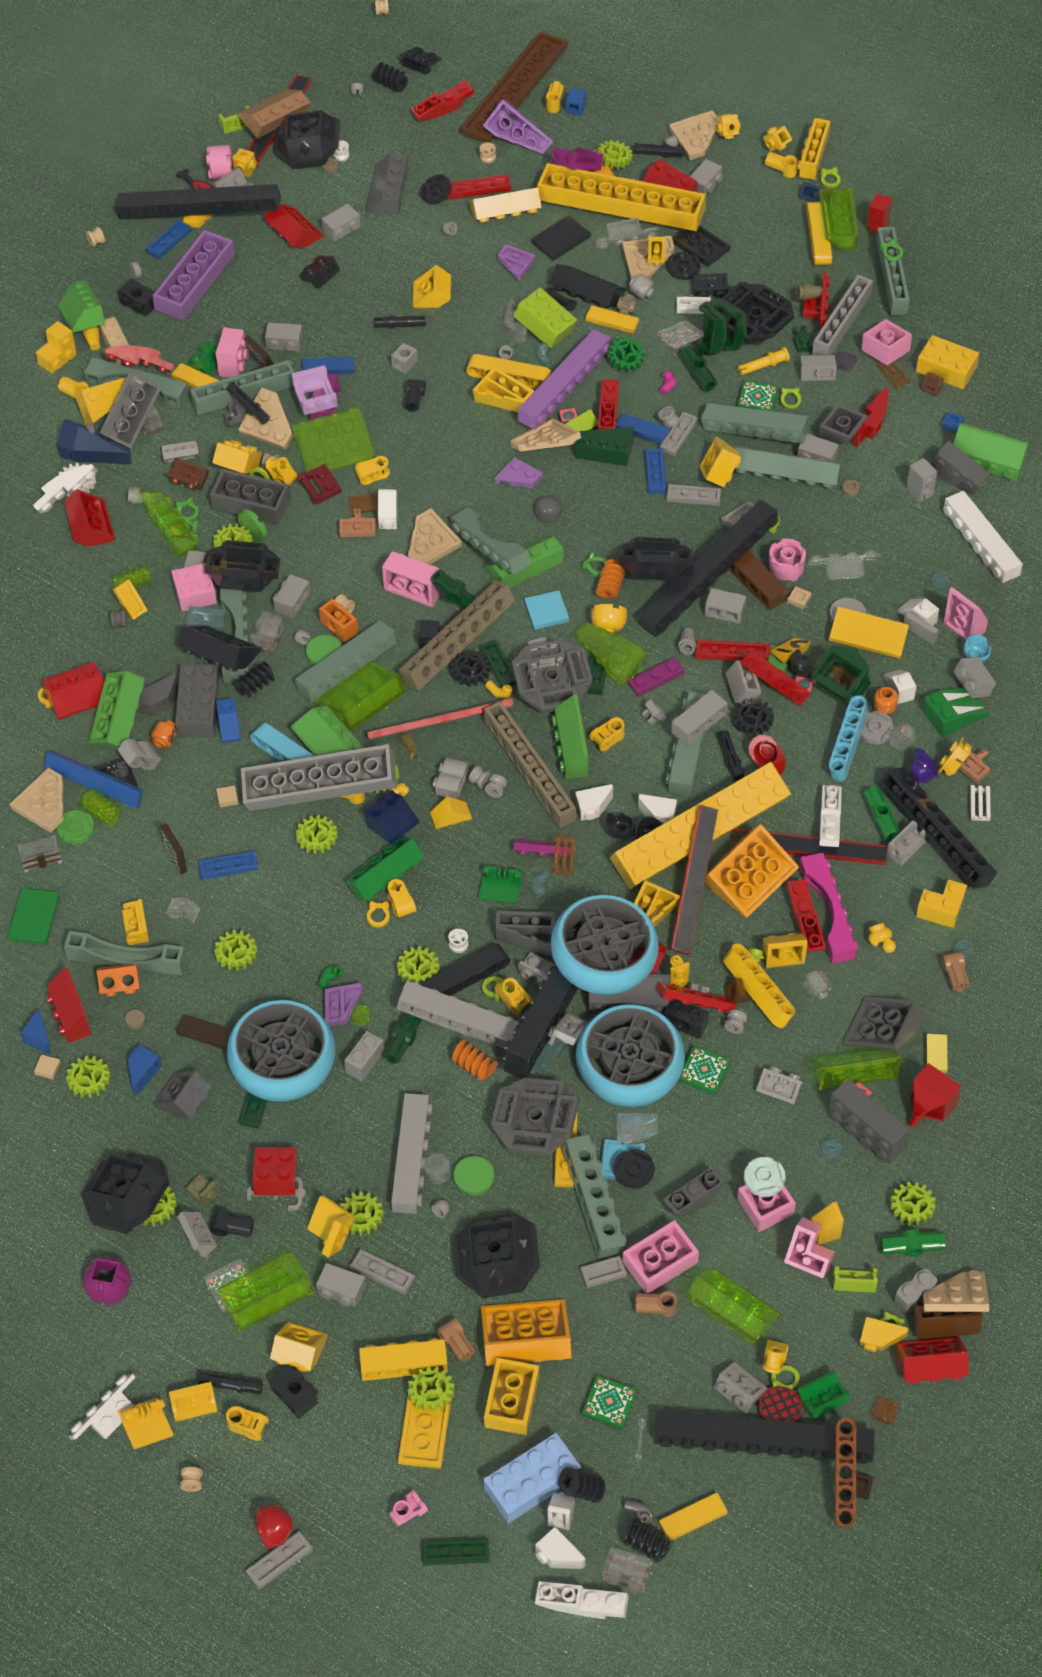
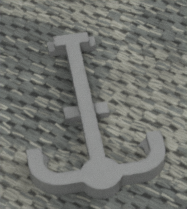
M297 1177L296 1181L299 1185L295 1195L298 1202L296 1205H288V1211L298 1210L302 1205V1199L306 1196L303 1182L299 1177ZM248 1187L247 1201H251L254 1191H252V1187Z

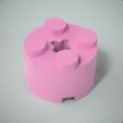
M230 145L207 147L206 159L207 165H209V179H221L233 170L231 169Z
M782 539L781 542L777 544L775 542L771 546L768 567L769 571L776 578L796 581L802 575L805 567L806 551L801 547V543L793 539Z

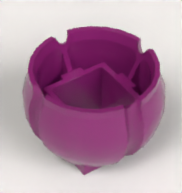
M109 1256L96 1258L88 1265L83 1277L85 1292L97 1304H101V1302H104L106 1306L117 1304L128 1294L132 1281L131 1273L127 1265L116 1257L110 1259ZM99 1271L115 1272L112 1283L97 1280Z

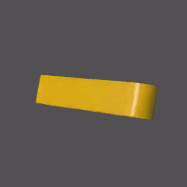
M807 202V219L814 266L831 265L832 251L824 202Z
M473 354L466 369L468 375L483 379L495 366L532 389H538L552 374L550 369L546 367L480 354Z
M741 944L732 945L723 959L724 964L735 978L742 979L744 989L776 1027H786L795 1014V1008L748 950Z

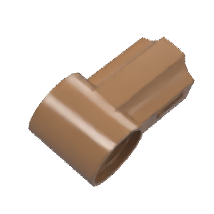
M956 952L941 955L942 968L948 974L952 989L960 992L969 988L970 983L965 971L963 953Z
M673 1292L636 1294V1313L661 1314L664 1317H672L677 1313V1296ZM666 1302L672 1303V1305L668 1307L664 1306L663 1304Z
M456 1318L436 1329L439 1338L445 1340V1345L450 1347L459 1362H465L475 1354L474 1348L465 1337L463 1328Z

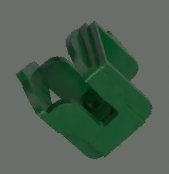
M721 298L703 302L699 305V310L705 315L702 334L699 338H694V343L698 347V354L703 357L704 352L708 355H716L722 349L726 351L739 350L748 336L745 313ZM723 312L729 316L737 317L733 342L726 337L727 328Z
M832 645L811 675L812 683L817 689L825 690L846 703L847 707L851 698L857 695L862 696L871 684L868 676L870 669L864 658L858 653L856 648L850 649L844 646ZM835 666L857 678L850 689L843 684L838 685L834 683V680L829 676Z

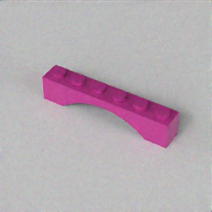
M823 853L801 857L799 868L803 879L806 878L808 886L813 888L823 898L831 912L832 930L828 936L826 946L831 963L855 959V953L858 951L857 941L852 938L851 924H847L846 909L841 906L840 892L835 889L836 881L834 875L830 874L829 860H825Z

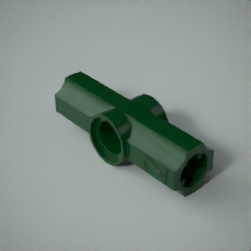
M686 346L680 355L690 369L691 377L698 381L703 390L707 392L713 390L717 386V381L708 369L706 360L700 357L694 347Z
M442 569L437 570L432 575V583L446 594L445 598L450 603L459 604L465 609L476 599L465 589L466 585L464 582L452 579Z
M405 1013L400 1024L397 1023L395 1025L391 1041L383 1054V1057L388 1062L395 1064L401 1061L407 1047H411L416 1038L417 1029L422 1021L421 1018Z

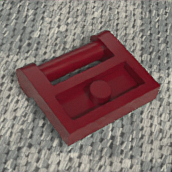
M326 464L309 472H302L297 476L299 482L303 483L315 505L342 493L341 487ZM309 480H314L322 492L321 494L315 491Z

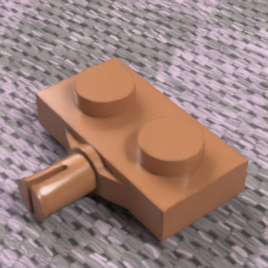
M357 508L354 509V517L339 519L340 538L376 536L375 518L361 517V509L359 508L358 514Z
M983 748L977 754L970 753L964 762L958 758L956 759L962 763L958 769L975 783L980 782L990 773V768L982 761L988 755L987 750Z

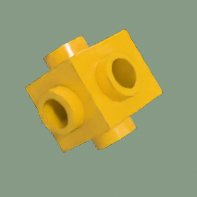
M731 113L717 116L716 131L719 133V136L731 139L734 138V135L739 134L740 121L737 114Z
M785 125L778 128L775 126L767 130L768 134L763 137L770 151H781L786 147L787 143L793 140Z
M239 148L232 157L233 168H241L244 177L249 178L256 168L254 152Z

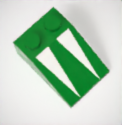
M965 688L939 690L924 697L922 707L923 713L941 737L990 715L978 698H971Z

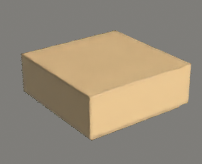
M795 586L787 599V603L804 609L812 593Z
M235 785L216 789L220 808L238 804Z
M41 1055L34 1073L35 1075L54 1080L61 1061L57 1058Z

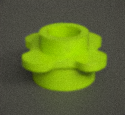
M748 949V952L757 962L760 963V959L765 960L763 957L764 951Z

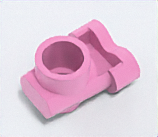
M412 1490L405 1495V1500L395 1503L389 1515L399 1527L417 1515L419 1517L422 1516L428 1509L415 1491Z

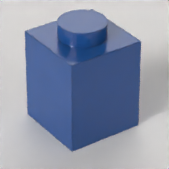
M570 89L566 100V113L582 116L587 103L586 90Z

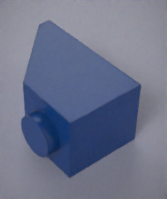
M235 698L216 700L222 743L241 741Z
M141 1045L136 1050H133L128 1057L134 1094L137 1096L161 1067L160 1057Z

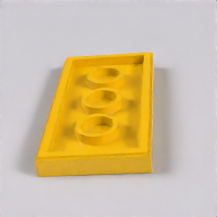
M838 607L829 641L900 659L909 625Z
M442 1384L443 1392H445V1390H446V1387H445L444 1384ZM418 1387V1388H417V1393H418V1395L420 1396V1395H421V1394H420L421 1390H420V1387ZM408 1396L398 1464L441 1469L452 1398H449L450 1405L443 1404V1411L438 1407L435 1413L432 1412V1409H428L427 1413H424V1407L416 1409V1402L411 1403V1396Z

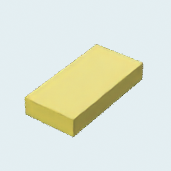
M927 1034L926 1065L930 1063L943 1073H947L948 1070L947 1035Z

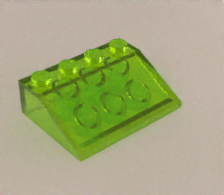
M359 407L292 425L293 439L307 472L323 464H326L329 470H334L375 458L371 440Z
M369 662L313 701V704L316 707L327 705L351 732L358 729L365 721L372 719L379 711L386 709L393 701L400 699L407 691L398 673Z

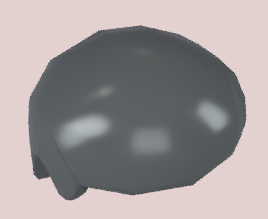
M233 399L227 405L229 412L224 413V423L228 427L238 426L246 417L245 407L237 399Z
M553 496L541 497L535 506V516L542 522H555L562 512L561 502Z

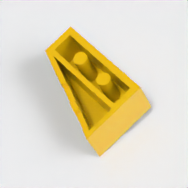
M126 377L83 389L75 394L86 427L110 411Z
M645 880L634 904L647 914L655 928L676 908L680 895Z

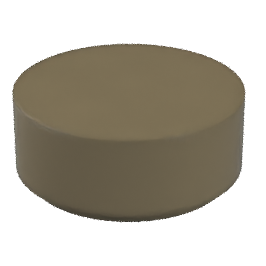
M328 158L329 160L326 164L322 165V170L327 174H333L338 171V161Z
M847 480L843 483L842 493L845 496L855 497L859 494L860 485L857 481Z
M131 1010L125 1016L126 1026L131 1030H139L145 1025V1016L140 1010Z

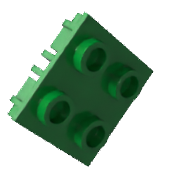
M488 864V866L484 865V876L478 898L516 905L524 872L519 871V869H508V867L491 866V864Z

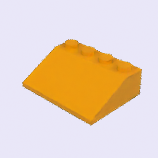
M760 824L748 832L706 873L704 882L717 896L743 917L747 918L799 866Z
M565 1299L481 1306L486 1366H495L497 1358L523 1363L571 1359V1339Z

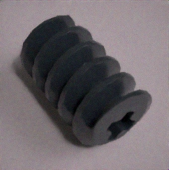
M379 62L374 70L373 80L398 92H402L408 84V77H405V72H400L399 69L390 67L388 64L384 65L383 62Z
M263 661L262 664L259 663L256 667L247 671L245 675H241L239 679H235L233 684L241 696L246 695L250 698V691L256 694V687L262 690V683L268 686V679L274 682L275 678L269 664Z
M566 1467L559 1475L558 1486L567 1496L585 1499L593 1503L599 1502L604 1496L605 1481L598 1474Z
M633 1518L625 1532L624 1544L628 1546L632 1542L631 1547L633 1550L640 1546V1554H644L647 1551L648 1558L651 1559L655 1556V1562H661L668 1554L674 1539L666 1543V1535L659 1539L658 1530L650 1534V1526L643 1530V1522L636 1526V1518Z

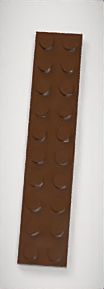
M540 31L461 127V133L482 142L490 143L495 135L483 125L499 103L506 99L518 109L568 47V42Z

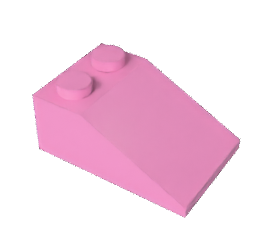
M953 587L950 588L944 624L965 640L972 634H984L988 620L982 610Z

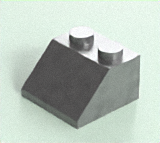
M837 404L819 426L820 438L839 445L844 444L853 438L867 420L868 415Z
M196 1071L174 1073L153 1105L180 1119L191 1118L198 1111L197 1107L207 1098L208 1091L212 1086Z

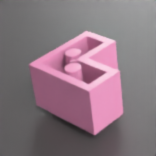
M802 1217L796 1225L784 1263L824 1278L829 1271L835 1251L816 1244L822 1225Z

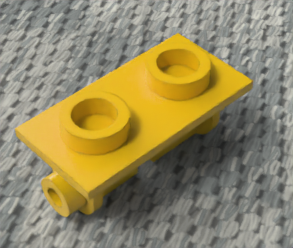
M963 737L959 742L955 741L949 749L951 753L948 756L944 755L940 760L939 765L941 767L939 773L945 770L946 775H954L962 764L956 759L958 758L964 762L971 753L972 747L967 743L965 745L962 743Z
M675 955L670 960L672 968H670V985L684 987L688 984L690 963H684L680 956Z

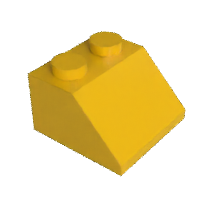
M435 265L413 282V307L439 308L448 303L451 298V275Z
M715 437L699 467L706 480L724 487L726 483L730 482L733 470L739 466L741 456L732 446L719 437Z
M790 933L784 936H768L763 938L762 951H764L763 957L765 958L766 968L805 964L807 939L802 933Z
M288 1322L275 1335L270 1359L275 1360L281 1365L294 1366L300 1371H311L318 1362L328 1334Z

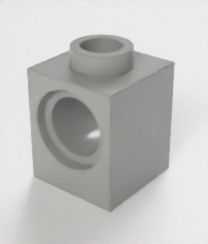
M402 343L391 355L392 368L407 374L418 362L417 350L412 346Z

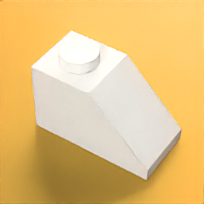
M379 489V529H397V491Z
M926 598L910 599L898 609V612L904 617L908 612H911L933 626L937 623L939 608Z
M899 669L883 674L882 677L887 686L897 692L898 704L914 700L916 684L909 672Z
M612 784L575 792V804L581 821L600 817L613 798Z
M639 794L638 808L645 816L657 818L661 821L662 825L675 818L676 799Z
M564 1492L559 1494L553 1493L548 1506V1526L570 1530L575 1507L574 1497L567 1496Z
M556 1527L535 1544L537 1559L542 1564L546 1563L550 1568L583 1569L585 1567V1557Z

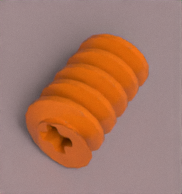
M609 559L604 563L596 589V594L601 598L615 599L618 597L625 569L617 560Z
M462 1040L454 1050L452 1061L458 1063L462 1068L465 1067L467 1072L477 1076L480 1081H484L494 1072L498 1062L495 1060L490 1064L492 1060L490 1056L484 1060V1052L478 1055L479 1049L477 1047L471 1051L473 1044L469 1043L465 1046L467 1040Z

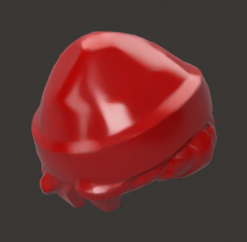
M271 1504L262 1506L255 1516L257 1521L255 1528L260 1534L263 1544L268 1549L284 1545L293 1529L291 1516L281 1506Z

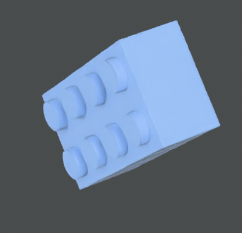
M555 1433L483 1479L484 1490L509 1524L552 1496L553 1493L561 1490L558 1486V1478L563 1469L573 1467L581 1470V1466L558 1434Z

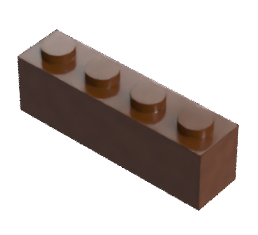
M747 550L740 560L728 569L769 611L786 601V586L780 583L772 572L767 570L762 561L758 560L751 550Z

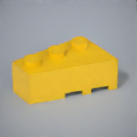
M495 366L473 389L475 402L518 412V409L535 392Z

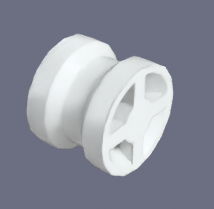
M339 141V147L333 153L335 160L346 161L349 158V145L346 141Z
M463 929L452 930L448 937L449 948L452 952L463 953L468 948V934Z

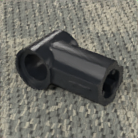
M407 380L404 408L409 412L419 410L421 398L425 395V381Z
M218 1209L214 1213L210 1231L214 1235L222 1237L228 1234L251 1237L254 1218L236 1216L227 1210Z

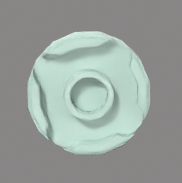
M770 1157L753 1159L744 1171V1183L747 1189L760 1197H770L777 1194L783 1188L786 1179L783 1166Z

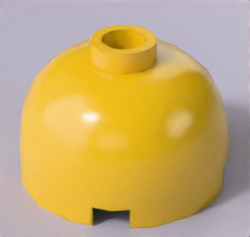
M613 604L595 605L594 609L591 608V622L594 628L603 632V635L612 636L615 632L623 629L627 621L628 610L623 606H619V609L613 608Z

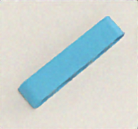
M860 695L854 696L849 702L829 762L831 778L836 782H841L848 776L868 715L866 699Z
M265 722L250 734L254 744L280 762L314 756Z

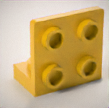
M324 1195L319 1197L309 1222L308 1230L324 1240L323 1244L325 1246L322 1254L329 1258L342 1250L355 1216Z

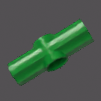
M870 787L864 792V797L873 814V822L879 827L884 840L891 842L900 833L891 813V806L885 801L880 788Z
M911 1229L902 1234L881 1236V1253L883 1255L905 1253L907 1256L914 1257L927 1251L945 1250V1234L943 1231L920 1233L919 1230Z

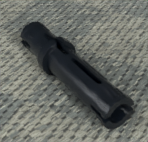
M635 143L634 154L661 155L667 158L668 156L683 157V147L669 146V144Z
M389 315V317H374L375 328L390 327V329H393V327L426 326L425 315L402 317Z
M231 382L227 386V391L248 409L250 415H254L263 425L270 420V415L261 408V405L258 402L255 403L235 382Z
M727 730L721 731L717 736L727 759V767L731 769L734 781H739L745 777L741 767L742 761L737 756L729 732Z
M202 1371L198 1375V1385L211 1382L214 1388L229 1389L240 1394L248 1392L261 1395L263 1391V1381L245 1379L244 1376L230 1377Z

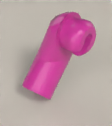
M669 370L663 373L665 384L659 389L663 395H666L676 385L675 376Z

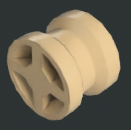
M375 0L376 15L381 13L389 15L388 0Z
M487 142L480 145V160L483 163L495 161L496 147L494 144Z
M99 227L95 228L94 231L86 232V237L91 247L105 242V237Z
M344 594L338 595L335 599L349 613L353 611L355 607L353 600H348Z
M196 1467L183 1468L181 1470L183 1480L180 1482V1489L188 1492L201 1490L202 1483L200 1478L203 1471Z

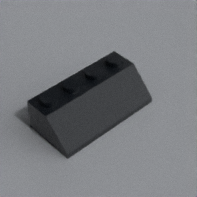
M556 264L550 283L555 285V289L561 291L564 289L569 290L570 295L576 297L579 295L584 296V300L591 303L597 301L599 306L606 309L609 306L615 307L627 289L563 264Z
M183 625L178 647L185 649L184 652L188 654H198L200 659H210L213 661V664L227 666L226 669L235 672L238 669H246L262 649L260 646L207 625Z

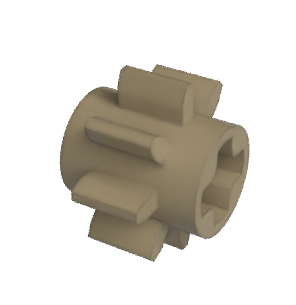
M626 293L625 297H620L617 308L621 309L620 312L622 314L629 315L630 313H635L638 301H635L633 295Z

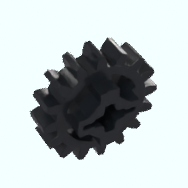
M471 649L470 653H467L464 650V654L457 653V658H453V663H451V675L455 676V681L460 680L461 685L467 683L468 687L471 686V683H474L475 686H478L479 681L484 683V678H489V673H491L490 660H487V655L481 656V651L474 653V650Z
M754 698L751 699V702L745 699L744 704L739 702L738 708L734 709L733 721H735V727L739 726L740 732L746 730V735L752 732L753 736H756V732L762 735L763 730L769 731V726L773 725V708L768 707L767 702L762 704V699H759L758 702H755Z

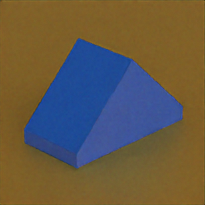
M38 1010L24 1027L21 1035L25 1044L49 1054L51 1050L40 1010Z

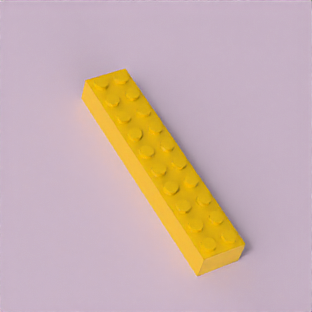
M549 163L546 164L537 185L540 201L697 231L706 209V194L585 170H574Z
M772 762L616 851L610 859L629 890H632L644 883L645 880H649L689 856L699 805L718 809L712 840L714 842L784 801L791 793Z

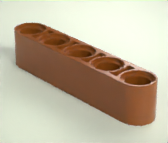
M847 1417L840 1419L835 1427L834 1520L836 1525L842 1529L850 1528L856 1519V1424ZM848 1423L852 1429L851 1433L843 1434L840 1431V1424ZM842 1445L850 1447V1456L845 1457L841 1455L839 1449ZM846 1467L851 1471L849 1479H843L840 1476L839 1471L841 1468ZM841 1490H848L850 1492V1501L845 1502L840 1499L839 1493ZM840 1513H848L851 1516V1522L849 1524L841 1523L839 1520Z

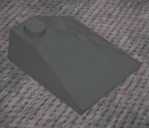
M865 996L843 1044L844 1046L897 1051L919 1031L925 1019V1014L917 1001Z

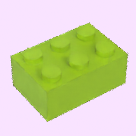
M538 288L522 300L514 313V317L549 348H553L571 334L577 322V319L542 288Z

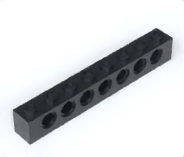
M903 767L888 769L879 782L907 815L917 823V826L921 830H925L926 836L973 889L988 887L998 872Z

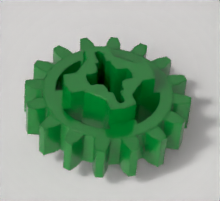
M626 335L623 339L618 337L617 341L613 340L609 346L607 357H610L609 363H615L614 368L620 367V372L623 369L626 370V373L629 372V369L634 372L636 367L640 368L644 361L645 351L642 350L644 346L638 345L639 340L633 341V337L627 339Z

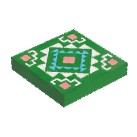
M744 380L737 407L773 411L778 386Z
M693 1046L678 1081L716 1095L731 1064V1060Z
M597 1375L582 1411V1416L623 1430L636 1397L637 1389Z

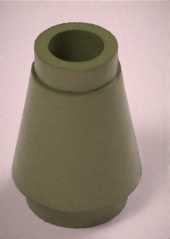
M801 284L796 287V297L802 301L822 296L821 286Z

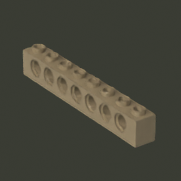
M498 581L493 582L399 669L406 687L418 691L422 689L426 683L457 656V653H461L468 644L472 643L480 633L484 632L493 621L497 620L515 602L508 584Z
M499 701L484 708L485 723L559 829L575 822L576 807L502 702Z

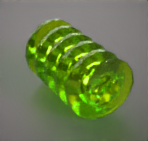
M142 564L139 565V571L136 567H133L132 573L127 569L125 570V575L122 572H119L118 577L112 574L115 587L127 579L131 581L136 590H139V584L144 588L146 587V582L152 585V577L147 564L146 568Z
M97 789L85 793L79 801V806L92 816H95L103 824H106L107 827H113L119 820L121 806L115 805V802L110 801L108 797H104L103 793L98 794L99 791Z

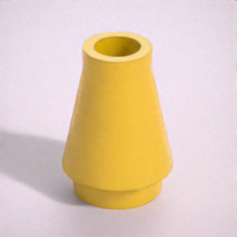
M96 326L83 330V335L90 349L98 350L100 348L99 328Z

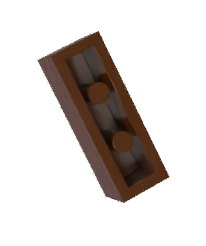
M924 1305L915 1306L913 1326L917 1339L980 1334L981 1312L924 1311Z

